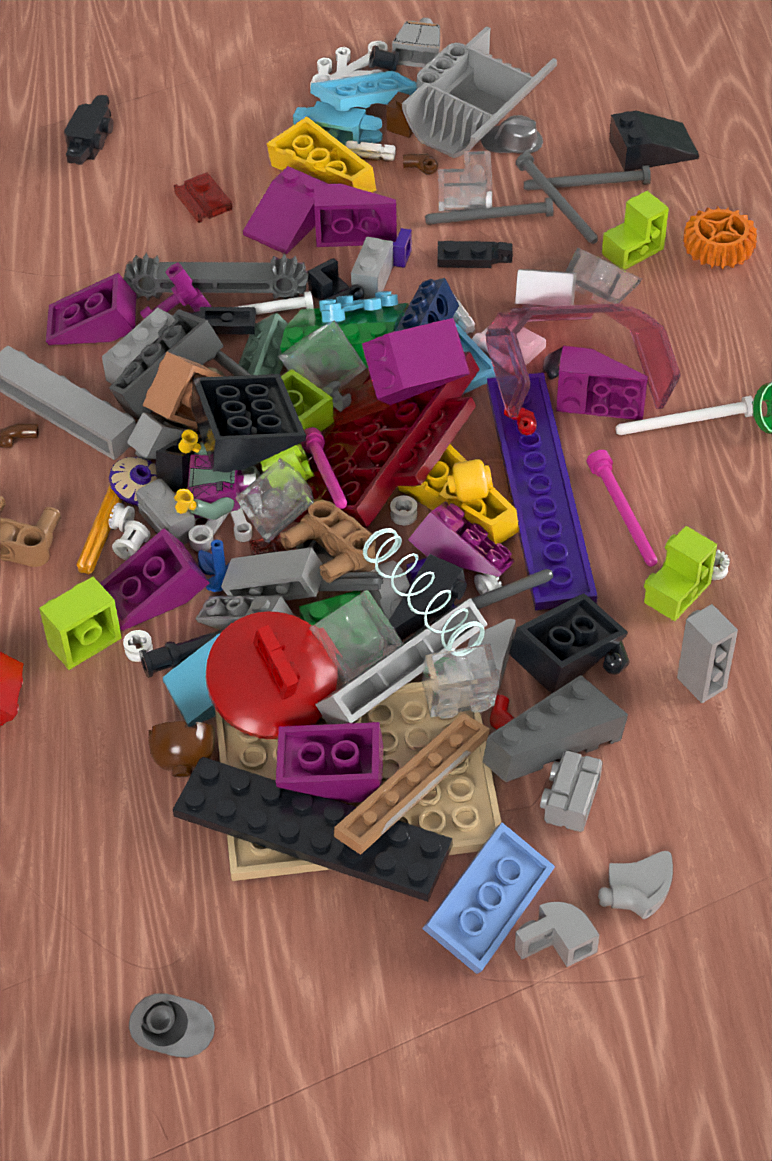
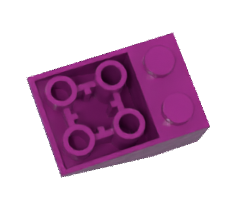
M563 346L559 367L556 411L643 420L648 376L593 349Z
M446 501L432 510L408 539L427 557L429 554H432L458 567L500 577L515 562L510 557L511 552L500 543L495 544L487 537L488 533L483 527L476 523H470L463 517L465 514L457 505L453 503L448 504Z

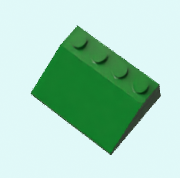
M409 303L381 306V309L377 310L359 308L346 311L345 320L338 322H322L320 308L301 309L285 327L280 349L287 370L293 369L299 372L368 368L362 344L385 334L395 332Z

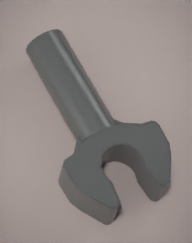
M332 381L323 388V391L333 397V409L337 408L341 412L350 406L351 395L348 393L343 397L338 391L341 382Z

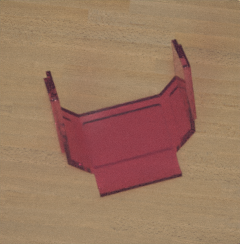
M623 303L511 308V312L498 313L485 334L486 345L505 410L508 411L510 418L518 416L530 389L529 375L517 339V334L527 322L591 319L593 313H604L628 328L644 375L648 376L647 384L656 409H663L681 376L664 326L659 324L656 319L633 306L624 307Z

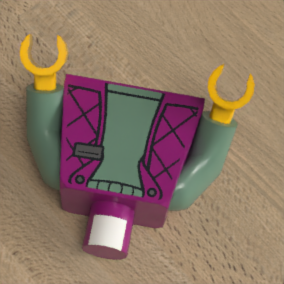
M187 429L182 433V440L178 444L179 450L182 453H190L191 451L195 453L190 455L188 490L179 489L174 497V500L177 501L175 509L178 513L183 514L190 509L195 519L204 517L210 520H217L225 514L241 508L243 492H258L259 481L257 474H242L241 470H233L228 473L213 471L204 444L197 443L198 435L196 432Z

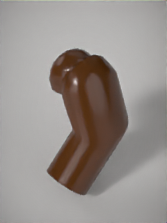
M403 154V168L416 167L427 175L435 173L438 169V163L428 154Z
M14 424L0 429V448L13 447V438H38V424Z

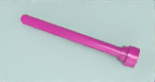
M307 428L304 430L306 441L300 444L306 453L312 454L335 506L344 509L347 506V500L323 451L325 444L323 435L317 428Z
M603 449L594 451L586 460L589 469L603 480L645 563L650 567L655 566L658 559L611 472L613 461L609 453Z

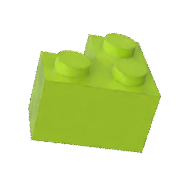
M645 191L626 201L624 223L603 233L602 255L620 270L625 271L663 250L669 207L649 191Z
M685 526L677 535L673 534L668 539L665 545V550L667 551L666 560L662 568L657 573H651L644 584V589H646L644 603L673 621H676L711 584L717 550L715 542L688 526Z

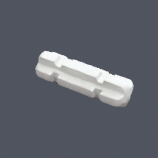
M347 141L345 145L356 155H359L360 158L380 160V157H383V160L393 161L396 155V148L393 145L382 147V144L367 142L358 144L357 141Z
M455 296L459 307L453 319L466 334L472 333L475 330V322L468 316V312Z

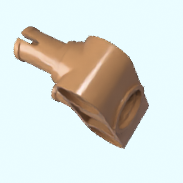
M0 495L1 513L6 503L5 499ZM45 507L40 519L34 526L8 518H0V560L31 567H39L46 564L50 559L49 548L53 541L52 533L61 519L60 512L53 507Z
M318 500L309 505L308 513L304 515L299 524L280 534L282 537L281 542L288 551L293 550L308 540H315L331 556L335 557L327 563L320 565V574L327 583H332L335 579L348 572H370L375 569V563L368 562L363 556L364 545L373 534L330 501ZM375 539L367 550V556L371 559H376Z

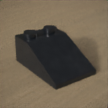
M626 111L611 115L609 140L624 171L638 170L646 165L655 167L699 159V153L682 122L640 111Z
M583 593L517 627L509 655L552 694L578 676L585 674L627 637L628 631Z

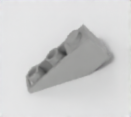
M210 596L195 619L199 623L222 630L234 621L257 612L273 611L293 616L294 614L282 596Z

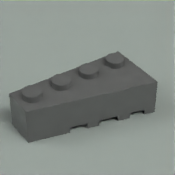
M178 309L173 315L175 321L171 326L164 325L158 332L160 338L152 345H146L141 351L142 359L139 362L130 363L109 387L126 413L139 419L142 412L150 414L153 412L144 407L143 403L166 352L201 365L216 356L217 352L223 347V344L206 319Z
M580 675L488 735L483 763L502 780L509 782L543 769L544 764L553 761L560 762L563 752L566 750L574 753L584 750L588 753L598 749L599 744L608 741L613 744L621 741L628 714Z

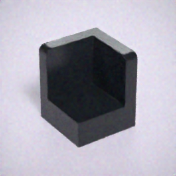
M334 258L308 270L309 291L318 301L324 300V298L345 288H350L339 277L338 261Z

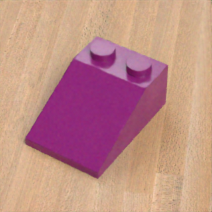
M287 166L269 185L246 224L243 235L287 255L315 227L314 184L328 183Z
M314 184L317 247L363 246L366 237L396 242V199L344 184Z
M116 273L50 304L48 308L46 343L48 345L112 342L125 337L135 328L137 294L123 277Z
M453 318L388 333L362 344L377 399L389 405L470 375Z
M163 528L100 584L115 600L119 626L124 631L186 604L209 584V581L184 544Z
M380 722L279 727L276 787L347 803L363 802L383 784L384 745Z

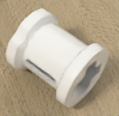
M128 521L124 527V534L120 539L115 540L112 545L115 554L123 560L130 558L139 550L142 543L147 542L151 536L146 526L137 521Z

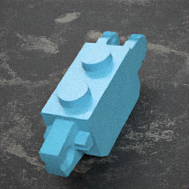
M317 101L314 107H297L293 115L294 125L307 116L343 145H346L347 141H357L358 144L361 141L379 143L383 138L382 132L378 130L382 127V120L380 117L366 115L365 109L352 107L349 111H338L329 103Z

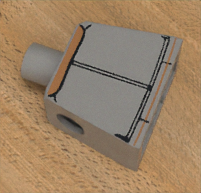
M422 18L419 22L406 21L392 43V53L393 51H399L398 65L423 68L440 53V25L433 24L429 18Z

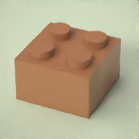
M166 352L164 359L159 364L156 377L147 391L143 406L169 420L198 428L191 409L193 378L222 377V375L199 363Z

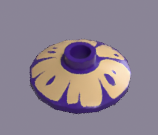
M126 457L118 460L112 466L109 474L110 486L115 494L126 503L135 506L139 504L136 496L138 489L157 480L156 465L140 457Z

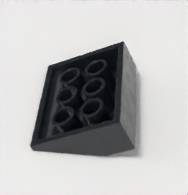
M280 374L193 378L191 409L213 471L228 473L233 470H244L306 441V434Z

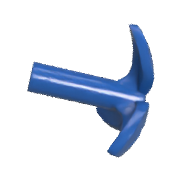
M213 540L211 542L212 554L203 550L198 551V566L204 574L215 575L207 579L209 584L206 586V589L211 592H220L223 590L221 585L229 563L227 565L225 563L223 542L221 540Z

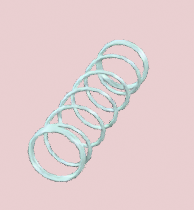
M391 528L381 529L371 535L363 548L364 558L370 563H375V569L379 575L384 578H391V586L395 593L400 596H408L409 608L416 614L424 615L425 625L428 630L433 633H442L441 640L444 648L454 657H464L476 650L484 638L485 629L483 625L477 621L463 624L469 614L468 609L463 608L457 610L449 617L443 627V631L431 628L427 622V614L434 613L443 608L451 598V591L444 590L436 594L429 602L425 612L415 610L411 605L410 596L425 591L433 583L434 572L429 571L420 575L413 582L409 594L401 593L394 586V578L401 577L410 572L417 564L418 555L414 553L406 555L398 562L392 576L385 575L378 568V563L389 558L400 548L402 538ZM384 533L394 534V537L389 538L381 545L376 559H371L367 556L369 545L374 539ZM395 539L391 549L378 558L382 548L389 541ZM410 556L415 557L414 564L407 571L395 575L398 566ZM427 574L432 575V579L422 590L411 593L415 584ZM445 592L449 594L444 604L428 612L432 602L438 596ZM462 611L466 612L464 619L459 624L445 630L450 620L456 614ZM472 626L480 628L479 637L472 646L461 650L452 649L454 640L462 631ZM456 629L450 636L448 645H446L444 633Z

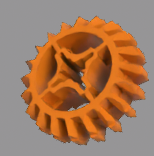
M718 206L715 210L707 207L705 212L697 211L696 215L690 216V220L686 223L683 236L686 254L692 255V260L694 261L700 260L701 265L710 264L711 269L714 266H720L722 270L725 266L734 268L736 263L743 265L745 260L750 259L756 248L757 229L754 227V221L748 220V215H740L739 210L733 212L729 210V207L726 210L720 209Z

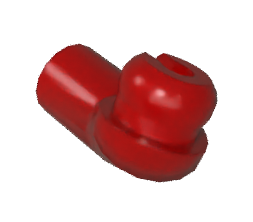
M511 402L506 405L504 416L516 420L521 434L528 436L536 431L537 422L532 411Z
M496 695L493 699L490 725L495 730L515 718L508 713L509 698L504 695Z

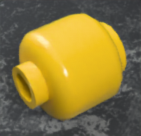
M480 459L455 463L452 468L453 474L447 475L450 493H456L458 500L461 502L484 499L488 496L489 490L493 489L489 465L484 466Z

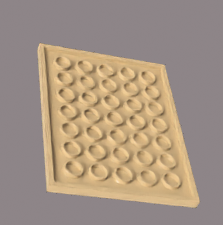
M467 676L407 683L353 722H380L384 745L383 784L463 712L482 724L474 677ZM215 709L220 762L276 780L278 739H262L245 734L226 722ZM322 717L315 725H327L328 723ZM486 741L398 820L453 838V846L449 855L478 852L495 828L501 824L492 771L483 763ZM343 802V803H346V804H349V805L358 807L362 802H357V803H347V802ZM227 835L232 881L329 870L302 859Z

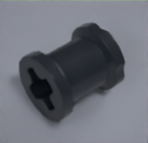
M374 45L369 57V68L379 67L388 71H395L399 61V51H393L392 53L381 50L379 46Z

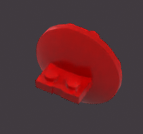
M273 611L249 614L228 625L213 643L205 671L209 697L221 717L237 730L262 739H278L279 727L315 725L323 717L315 704L336 690L338 679L334 654L321 633L301 618Z

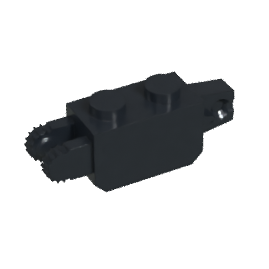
M98 95L91 104L84 103L75 110L64 130L67 144V163L82 165L86 159L95 160L99 150L103 149L106 137L113 130V119L108 107L109 98L107 95Z

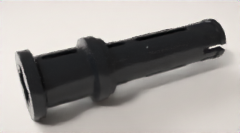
M224 629L177 644L169 641L165 643V646L151 651L140 650V660L148 678L152 677L155 672L170 667L174 669Z

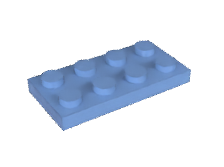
M502 822L495 828L422 929L473 972L478 974L487 965L555 866Z

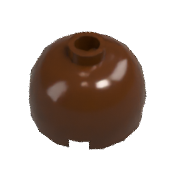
M186 721L166 722L152 726V731L148 730V745L151 757L162 769L172 771V776L174 777L191 776L192 770L196 767L199 759L202 757L210 759L214 751L215 728L206 723L196 722V728L186 726Z

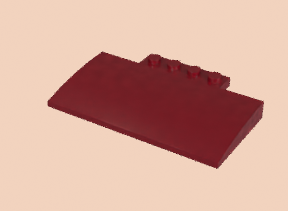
M470 351L464 352L470 375L392 405L377 399L371 375H369L351 398L350 406L339 414L324 434L325 444L323 451L347 500V506L341 510L348 516L353 517L362 527H369L397 486H420L425 482L430 471L441 459L444 451L455 439L456 434L475 409L476 404L472 397H461L480 370ZM309 454L307 461L312 468L314 476L281 492L267 510L270 517L300 523L304 515L308 513L309 505L313 502L326 500L334 504L312 454Z

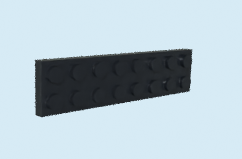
M205 757L199 759L173 807V815L176 818L427 902L431 897L453 846V838L397 821L360 855L334 837V827L357 807L334 799L276 787V780Z

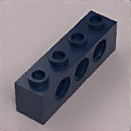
M445 278L438 280L428 279L419 285L395 332L453 318L459 303Z

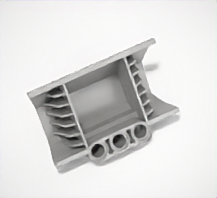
M486 26L468 44L451 43L424 66L417 74L416 91L402 103V110L407 123L420 143L452 158L462 156L475 146L557 66V60L551 59L534 77L530 76L529 72H521L520 68L511 67L510 63H502L501 59L492 58V55L489 54L491 28Z

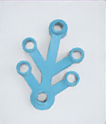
M392 291L376 292L375 298L353 301V295L338 296L336 299L320 300L319 307L322 312V322L345 320L346 311L359 308L377 310L381 309V306L398 305V295L392 294Z

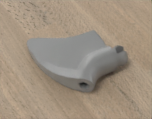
M662 851L634 863H609V888H601L599 890V904L603 907L611 906V908L631 910L642 919L650 917L663 904L671 886L673 875L671 853L669 851Z

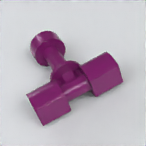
M177 262L165 271L175 285L171 288L174 294L151 310L147 306L139 313L145 319L156 308L168 312L180 302L184 307L189 303L195 312L200 311V307L212 306L200 290L192 286V279L180 263Z

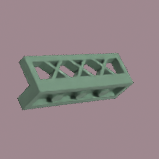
M274 313L256 323L255 334L249 335L238 365L251 375L280 374L284 358L280 346L284 329L288 323L278 313Z

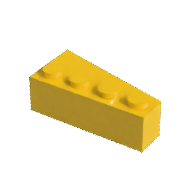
M307 116L266 143L272 167L281 171L289 166L328 184H344L372 193L377 190L373 167Z
M450 444L442 454L441 459L428 474L425 482L420 486H398L399 491L414 498L431 510H434L445 501L448 504L453 503L464 512L465 515L463 517L470 523H476L483 527L488 533L487 537L495 544H501L519 532L517 510L494 487L489 490L486 498L467 502L459 501L456 493H450L447 475L453 474L452 468L455 463L467 461Z

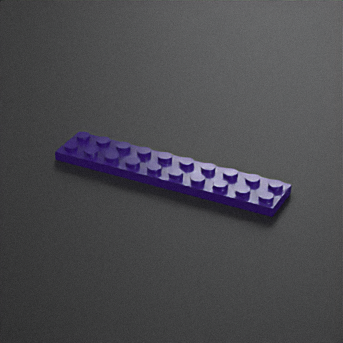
M544 373L487 378V391L512 506L517 510L518 534L527 576L544 569H550L553 573V578L550 581L531 588L535 610L556 608L583 593L597 604L598 595ZM509 402L534 413L537 429L533 434L528 436L521 434L516 420L504 416V409Z

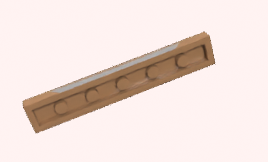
M463 712L334 827V837L361 855L488 738L490 728Z

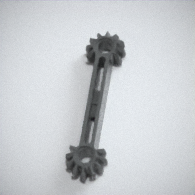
M147 253L143 258L135 255L132 261H128L123 279L136 292L137 299L141 296H145L148 301L152 296L159 299L162 292H173L171 288L175 285L165 271L177 262H159L158 255L154 258H149ZM285 253L281 259L273 256L271 263L179 262L192 279V286L194 288L197 287L201 293H273L274 300L278 297L288 299V297L295 298L299 294H304L309 278L304 262L297 263L296 256L288 259Z

